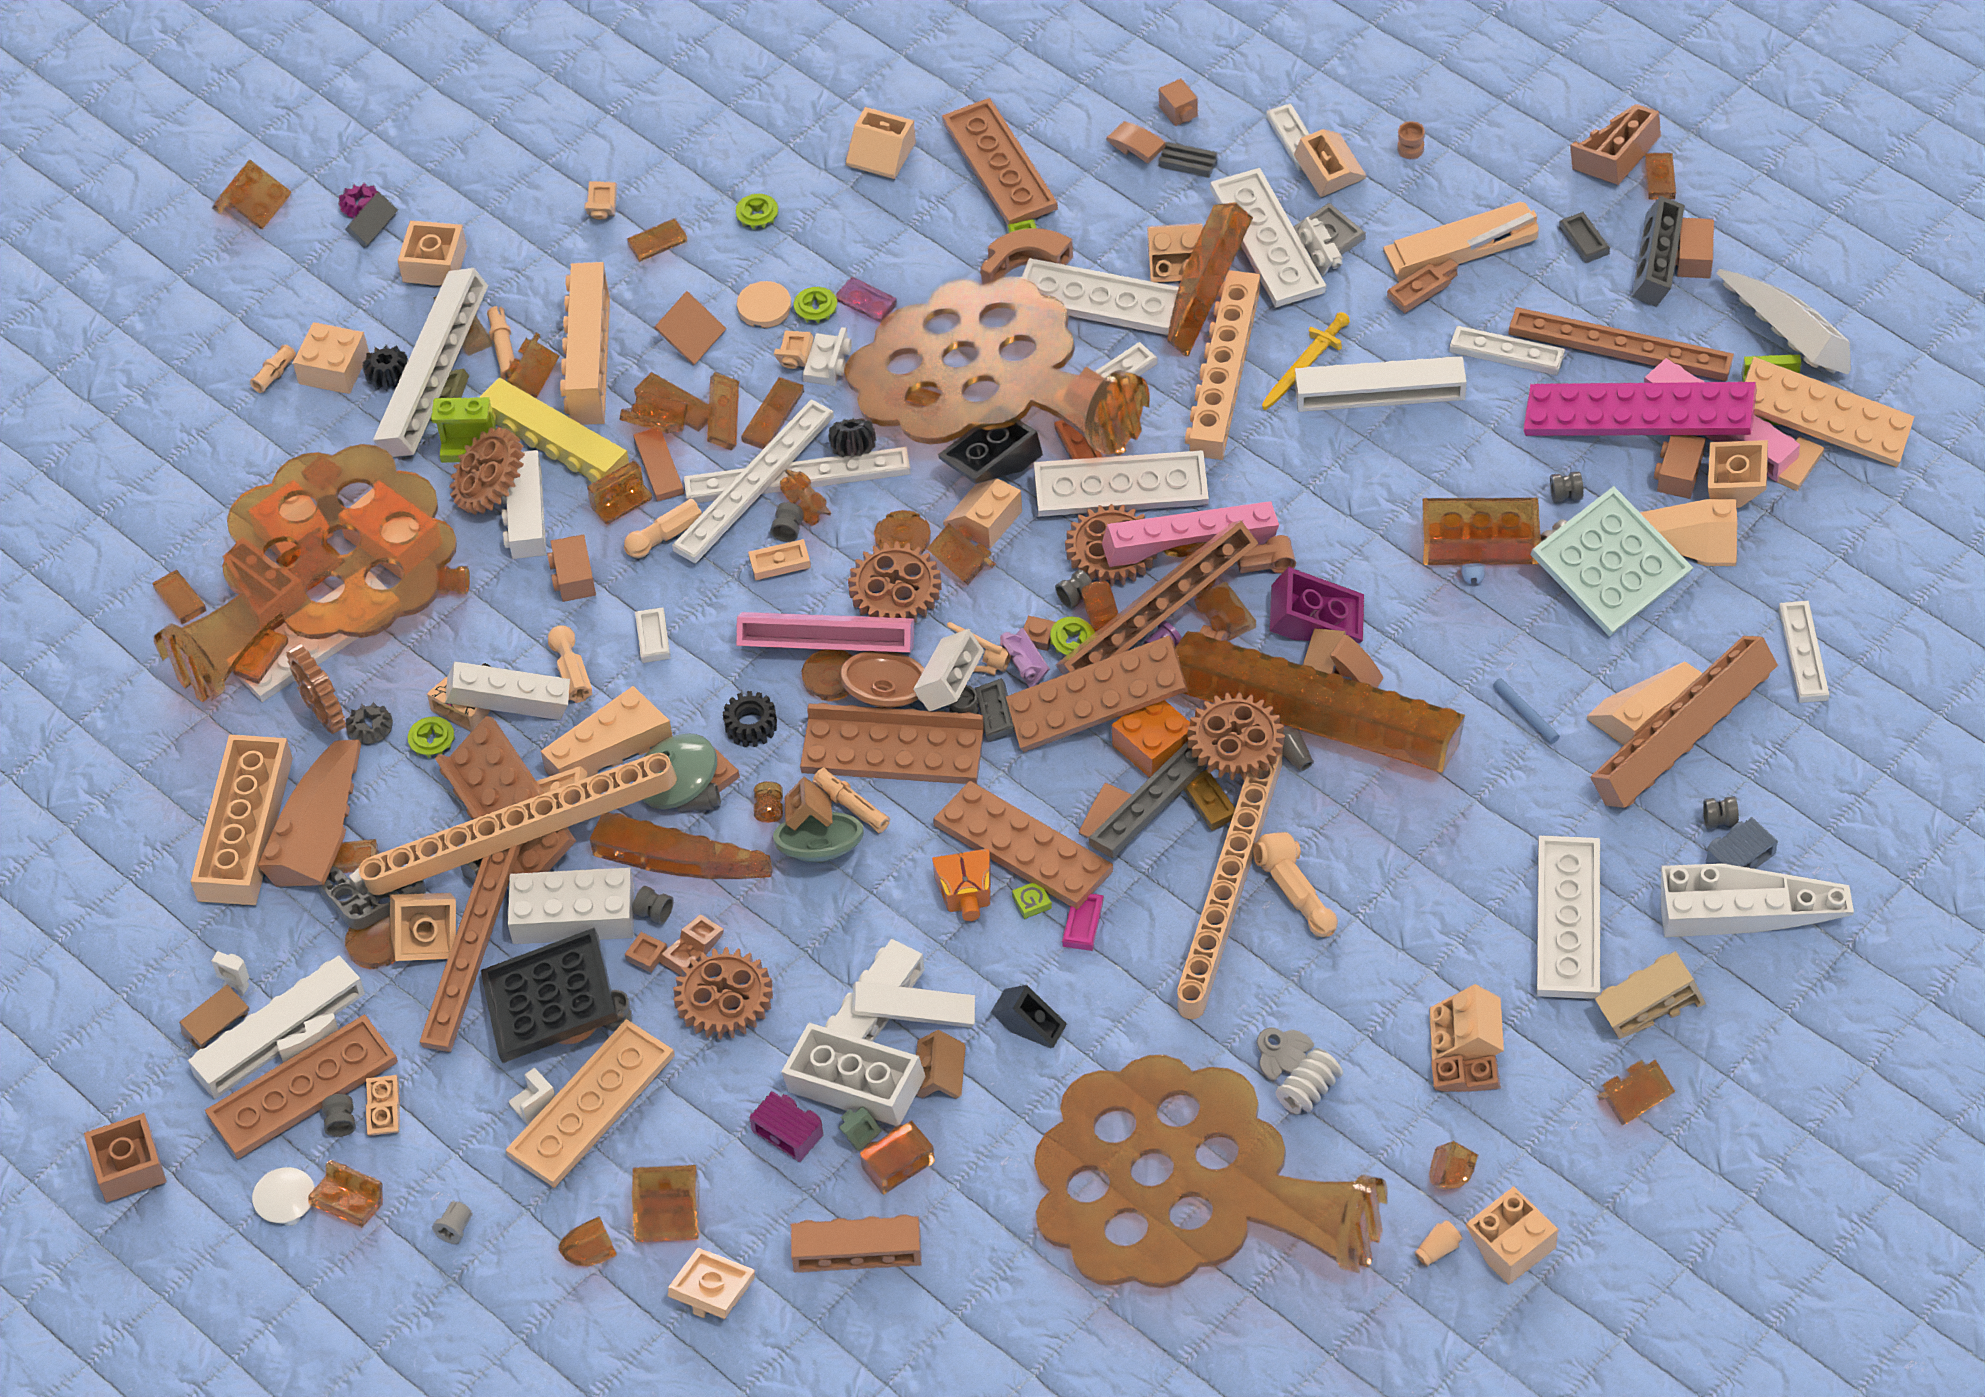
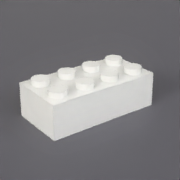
M631 868L510 874L508 927L512 943L557 942L594 927L599 935V940L633 938L634 913L632 908L634 902V883Z
M808 1023L781 1071L789 1093L846 1111L851 1109L854 1113L863 1107L870 1113L873 1119L897 1127L900 1126L926 1077L920 1058L917 1055L812 1023Z

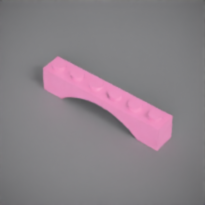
M1269 501L1107 524L1102 546L1109 567L1138 563L1149 556L1177 546L1208 542L1230 523L1241 520L1257 540L1258 545L1266 544L1268 539L1276 535L1279 523L1272 502Z

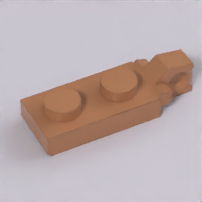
M1452 258L1439 266H1432L1429 263L1388 289L1387 297L1405 314L1446 288L1451 283V280L1458 275V264Z

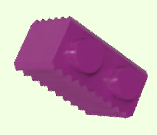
M771 1091L769 1096H766L761 1105H758V1108L749 1117L751 1131L786 1152L788 1156H791L798 1162L803 1160L824 1135L820 1117L811 1110L805 1112L798 1108L796 1102L786 1094L779 1096Z

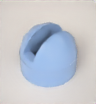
M1462 564V577L1465 582L1471 584V578H1476V584L1482 582L1485 576V564Z

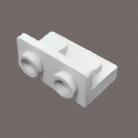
M841 327L838 336L816 333L803 372V382L836 386L838 377L844 374L845 355H849L852 348V339L848 338L847 328Z

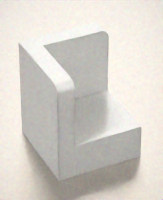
M535 1067L524 1074L528 1087L509 1101L510 1107L527 1125L555 1097L553 1087Z

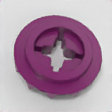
M365 182L361 186H356L353 183L351 189L344 188L343 194L339 195L340 210L345 215L355 218L378 191L374 185L368 187ZM360 196H363L364 198L360 199V202H358V204L356 205L355 200H358Z

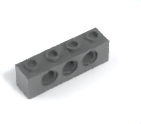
M1659 196L1646 213L1632 298L1657 307L1670 291L1685 205Z

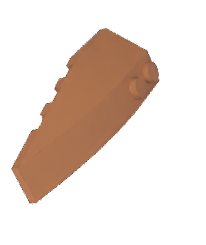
M359 740L334 741L317 758L290 795L257 865L276 887L325 884L346 833V828L343 824L344 818L349 816L350 807L347 801L354 788L351 779L352 774L357 771L361 742Z

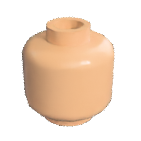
M1288 832L1264 834L1255 843L1253 848L1256 864L1268 873L1284 859L1293 860L1296 864V860L1300 858L1301 854L1299 843L1294 841L1292 835Z

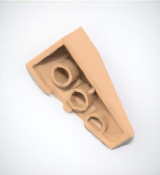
M1705 499L1640 512L1682 556L1696 559L1697 564L1705 566H1736V499Z
M1684 661L1605 698L1587 715V720L1622 745H1625L1702 673Z

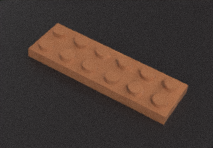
M990 98L942 115V123L1007 225L1031 220L1058 210L1056 199Z
M1168 635L1008 695L1006 700L1020 749L1026 752L1187 692L1188 689L1173 639Z
M969 781L933 818L935 827L974 850L989 849L991 860L1028 882L1037 884L1045 889L1047 893L1065 904L1073 906L1076 910L1113 872V864L972 781Z
M364 1014L205 1109V1113L238 1160L322 1109V1101L326 1097L335 1094H347L365 1083L366 1078H373L398 1063L397 1057Z

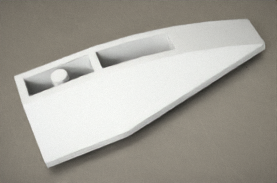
M1722 269L1717 271L1716 274L1724 280L1723 285L1730 291L1738 293L1740 295L1739 300L1743 304L1751 308L1753 307L1758 318L1769 322L1774 333L1785 337L1790 348L1805 355L1803 360L1815 368H1818L1820 365L1834 374L1836 371L1845 374L1851 371L1849 340L1812 307L1790 293L1760 280Z
M1728 864L1661 866V915L1664 937L1764 932L1820 923L1851 916L1854 913L1849 885Z

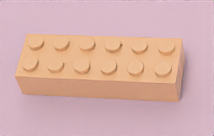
M604 262L571 263L570 275H566V290L569 291V295L565 296V311L568 312V316H564L563 319L564 332L567 333V337L562 339L563 353L566 354V358H562L561 368L562 375H565V380L560 381L561 396H566L564 398L565 414H570V418L581 425L605 424L610 295Z
M229 734L190 881L197 901L242 905L257 904L264 876L263 871L257 865L278 820L293 760L287 738Z

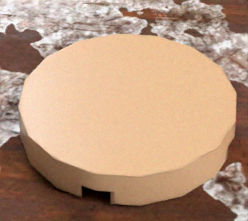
M772 281L756 282L744 288L737 298V311L741 320L747 325L754 327L755 324L761 325V328H770L779 325L787 319L792 304L788 290L781 284Z

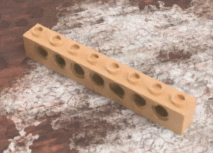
M1228 270L1226 280L1220 281L1219 297H1221V302L1216 301L1214 318L1217 319L1216 322H1211L1209 338H1212L1211 343H1206L1204 354L1207 363H1202L1200 369V380L1203 381L1202 385L1197 384L1195 401H1198L1197 406H1192L1190 422L1193 425L1192 428L1187 427L1185 444H1190V451L1203 450L1204 458L1223 460L1260 295V274Z

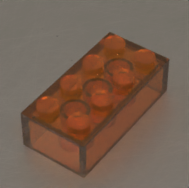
M1422 498L1423 565H1462L1468 563H1481L1485 565L1539 564L1530 555L1532 549L1541 543L1538 498Z

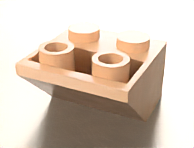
M865 107L854 125L846 158V166L895 179L916 143L914 120Z
M1322 129L1300 138L1294 157L1320 198L1366 179L1367 175L1340 133Z
M1202 223L1147 226L1151 282L1205 279Z
M1474 984L1429 1008L1432 1060L1462 1055L1465 1061L1497 1055L1504 1051L1501 998Z
M1514 1186L1466 1223V1227L1486 1263L1508 1285L1552 1252L1557 1245L1558 1228Z

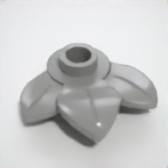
M1277 1028L1264 1029L1257 1038V1047L1261 1053L1259 1065L1262 1072L1271 1081H1275L1282 1071L1291 1074L1294 1069L1298 1068L1299 1063L1306 1059L1305 1053L1314 1047L1313 1041L1304 1033L1296 1030L1282 1032ZM1268 1039L1276 1040L1278 1045H1271Z

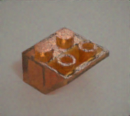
M696 1165L633 1168L632 1205L635 1242L699 1239L700 1182Z

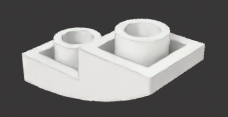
M334 1013L318 1015L311 1020L304 1021L306 1032L291 1034L284 1039L277 1040L283 1063L339 1030Z

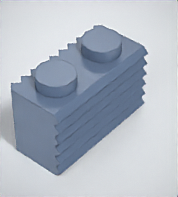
M1750 817L1745 823L1742 821L1736 823L1730 830V833L1722 839L1720 837L1715 838L1708 845L1706 864H1728L1756 869L1776 854L1778 840L1753 817Z

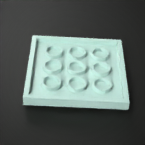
M1614 486L1534 547L1530 553L1609 637L1690 574L1693 569L1682 555Z

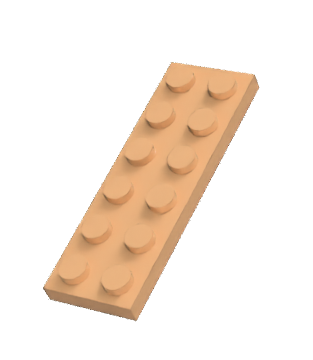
M1753 358L1745 382H1756L1757 392L1754 415L1894 467L1899 465L1915 416L1762 359Z
M626 1019L506 1149L507 1156L555 1188L675 1057L674 1050Z

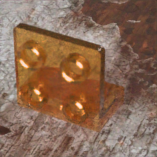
M249 159L218 197L212 209L221 214L226 207L230 210L234 208L259 229H263L291 195V191Z

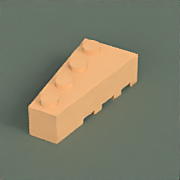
M632 686L541 750L545 772L552 776L581 766L587 771V778L598 774L599 769L622 764L623 759L636 753L639 755L645 754L650 750V747L671 737L670 720Z

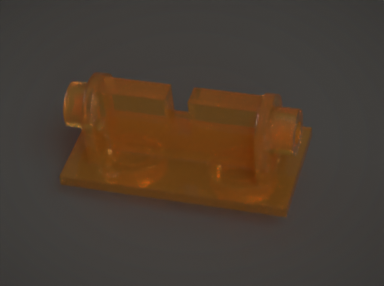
M785 470L788 477L780 481V490L790 503L796 504L801 499L798 506L804 511L803 520L805 523H810L813 526L820 521L818 517L820 514L829 516L832 514L826 507L827 501L818 492H815L810 486L811 480L806 474L801 471Z

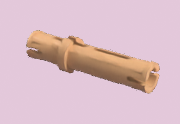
M494 306L487 311L491 327L489 335L494 341L501 378L505 380L507 374V380H512L518 376V370L510 341L511 329L506 323L504 309L499 307V314L498 307Z
M821 768L814 775L812 782L828 793L834 803H840L877 833H882L888 827L891 820L890 817L854 792L849 783L837 779L825 768Z

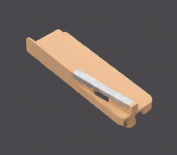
M1517 202L1395 240L1394 244L1384 246L1383 252L1398 282H1401L1429 263L1432 266H1439L1452 258L1457 264H1461L1534 241L1538 238L1539 231L1537 215L1534 210L1530 211L1525 203ZM1511 233V236L1494 243L1495 238Z

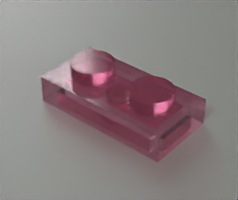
M851 277L836 293L838 302L880 323L897 306V299L854 277Z

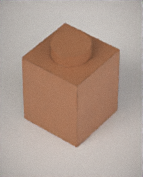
M1182 78L1158 88L1159 108L1174 126L1188 122L1198 116V98Z

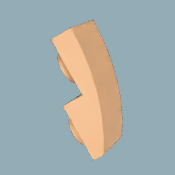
M398 1076L366 1078L367 1135L399 1133L400 1097Z

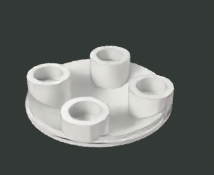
M291 1167L278 1168L270 1171L258 1181L253 1190L252 1202L255 1211L263 1219L272 1223H283L286 1226H293L299 1222L300 1217L312 1206L316 1189L312 1179L305 1172Z

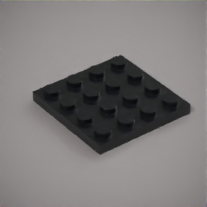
M595 927L480 970L497 1052L502 1063L619 1020L599 935Z

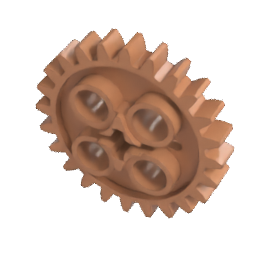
M491 427L488 434L484 431L481 432L480 439L474 437L471 447L469 445L465 446V455L459 454L458 457L461 459V462L453 466L457 469V472L450 476L455 481L449 486V488L454 490L450 496L455 499L453 502L459 508L474 515L477 512L484 514L486 508L490 511L493 510L494 503L500 505L503 495L509 496L508 488L516 486L513 480L521 476L517 470L524 466L519 460L525 456L521 452L524 447L519 443L521 439L515 436L514 433L501 427H497L496 430Z
M1113 504L1109 505L1108 510H1104L1101 505H1098V512L1096 513L1091 509H1087V517L1079 514L1078 523L1071 522V530L1066 532L1065 550L1067 551V560H1071V568L1083 570L1085 573H1088L1091 580L1095 577L1098 578L1099 585H1102L1105 580H1109L1111 586H1114L1115 580H1119L1122 585H1125L1127 577L1136 581V573L1146 575V567H1153V559H1157V554L1149 556L1138 563L1109 567L1102 546L1107 524L1145 519V515L1141 514L1136 517V509L1134 508L1127 513L1125 512L1124 505L1119 510H1114Z
M896 541L894 548H890L887 542H884L883 550H879L874 545L873 554L871 555L864 551L863 560L856 559V568L850 569L851 578H848L849 596L853 599V606L859 607L860 615L868 613V617L911 618L916 623L917 614L926 617L927 608L934 609V600L940 599L939 590H942L940 570H937V562H930L929 553L921 556V547H917L912 551L910 543H907L904 548H900L899 542Z
M301 644L286 651L287 662L290 665L295 681L299 685L297 689L309 709L311 708L323 727H326L327 731L331 734L345 728V716L342 713L338 698L333 693L335 689L325 671L321 670L320 666L318 667L314 657L312 658L309 651H306L305 647L301 646Z
M1238 692L1236 699H1232L1230 694L1226 693L1225 700L1221 701L1218 696H1214L1213 705L1204 701L1203 710L1196 708L1195 717L1190 718V727H1188V748H1192V757H1198L1199 766L1208 763V773L1217 769L1219 770L1218 777L1221 778L1227 772L1231 780H1234L1236 773H1240L1243 780H1246L1247 772H1251L1257 777L1258 768L1267 772L1269 763L1276 764L1277 755L1282 754V745H1284V725L1280 724V715H1273L1272 706L1264 709L1263 699L1254 703L1253 695H1250L1247 700H1243L1240 692Z
M725 947L723 954L718 955L717 950L713 948L712 956L707 957L705 953L701 952V961L698 962L691 958V969L687 967L681 968L683 977H676L677 987H673L675 1008H678L679 1018H684L686 1027L693 1025L696 1034L705 1029L706 1038H709L713 1032H717L719 1039H722L724 1032H728L730 1037L734 1038L735 1030L739 1029L743 1034H746V1025L748 1024L756 1028V1018L765 1019L764 1010L771 1009L770 999H773L772 979L769 978L768 969L762 968L760 959L753 962L752 953L750 952L742 957L740 949H737L732 955L729 954L728 947Z

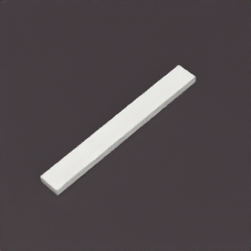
M811 399L672 545L673 551L696 564L834 418L833 411Z
M907 447L871 451L868 454H862L861 457L833 456L791 462L762 494L911 475ZM745 468L684 476L686 500L693 499L696 503L715 501Z

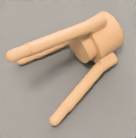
M951 622L947 623V627L957 633L966 630ZM973 634L981 647L986 649L983 655V662L987 663V666H976L973 672L988 673L993 676L996 675L997 670L1005 672L1012 656L1008 653L1007 649Z

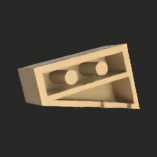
M1676 951L1660 956L1651 966L1644 970L1633 972L1627 980L1617 986L1606 988L1600 996L1595 998L1619 1039L1653 1026V1019L1668 1013L1671 1018L1680 1015V1008L1693 1003L1697 1007L1706 1004L1693 977Z

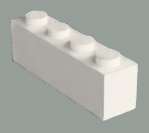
M538 450L523 452L525 456L519 461L524 466L517 470L521 476L514 478L513 482L516 486L508 488L509 496H502L503 504H507V509H502L503 524L508 526V531H503L505 548H510L512 559L546 555L542 469Z
M454 661L447 676L445 703L561 720L568 706L570 679Z
M891 939L885 948L879 949L873 965L869 970H865L861 974L858 982L912 988L924 972L923 954ZM849 992L842 1002L841 1009L836 1016L832 1015L828 1019L825 1028L873 1042L890 1018L852 1014L853 992Z

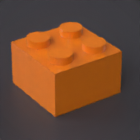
M1163 700L1125 714L1111 725L1112 745L1150 778L1188 741L1187 733L1190 721L1167 701Z

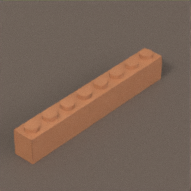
M1242 520L1230 523L1059 661L1056 667L1064 675L1127 651L1259 543Z
M1742 636L1590 776L1605 806L1625 808L1633 804L1636 797L1644 789L1651 787L1658 776L1672 768L1674 762L1682 754L1690 751L1699 738L1708 734L1713 729V725L1721 718L1729 715L1732 708L1739 701L1747 698L1754 687L1768 679L1770 673L1778 664L1763 637Z

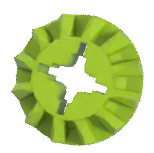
M766 194L748 195L742 198L736 206L737 220L741 221L743 227L750 225L754 229L756 226L761 225L765 228L767 223L774 224V219L778 216V204L775 199ZM762 210V214L756 213L753 215L752 211L759 212Z
M824 287L806 288L798 293L794 299V310L798 318H804L807 323L811 320L819 323L820 319L823 318L829 320L830 315L836 313L838 305L835 294ZM814 300L819 305L818 309H813Z
M1073 616L1064 617L1053 625L1050 632V644L1054 645L1057 653L1061 652L1067 656L1092 636L1095 631L1084 619ZM1079 634L1077 642L1066 643L1068 635L1073 637Z
M430 716L415 722L410 728L407 738L410 749H413L418 756L424 754L430 759L433 754L442 755L445 749H451V743L455 740V735L449 721L441 717ZM432 731H434L436 738L429 744L427 739L430 738Z

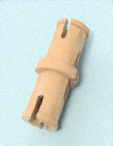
M282 345L271 359L264 361L263 368L250 380V385L255 391L259 393L264 392L274 379H278L283 375L284 368L296 357L293 348L288 345Z

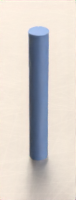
M1502 678L1494 682L1493 687L1551 744L1559 739L1560 735Z

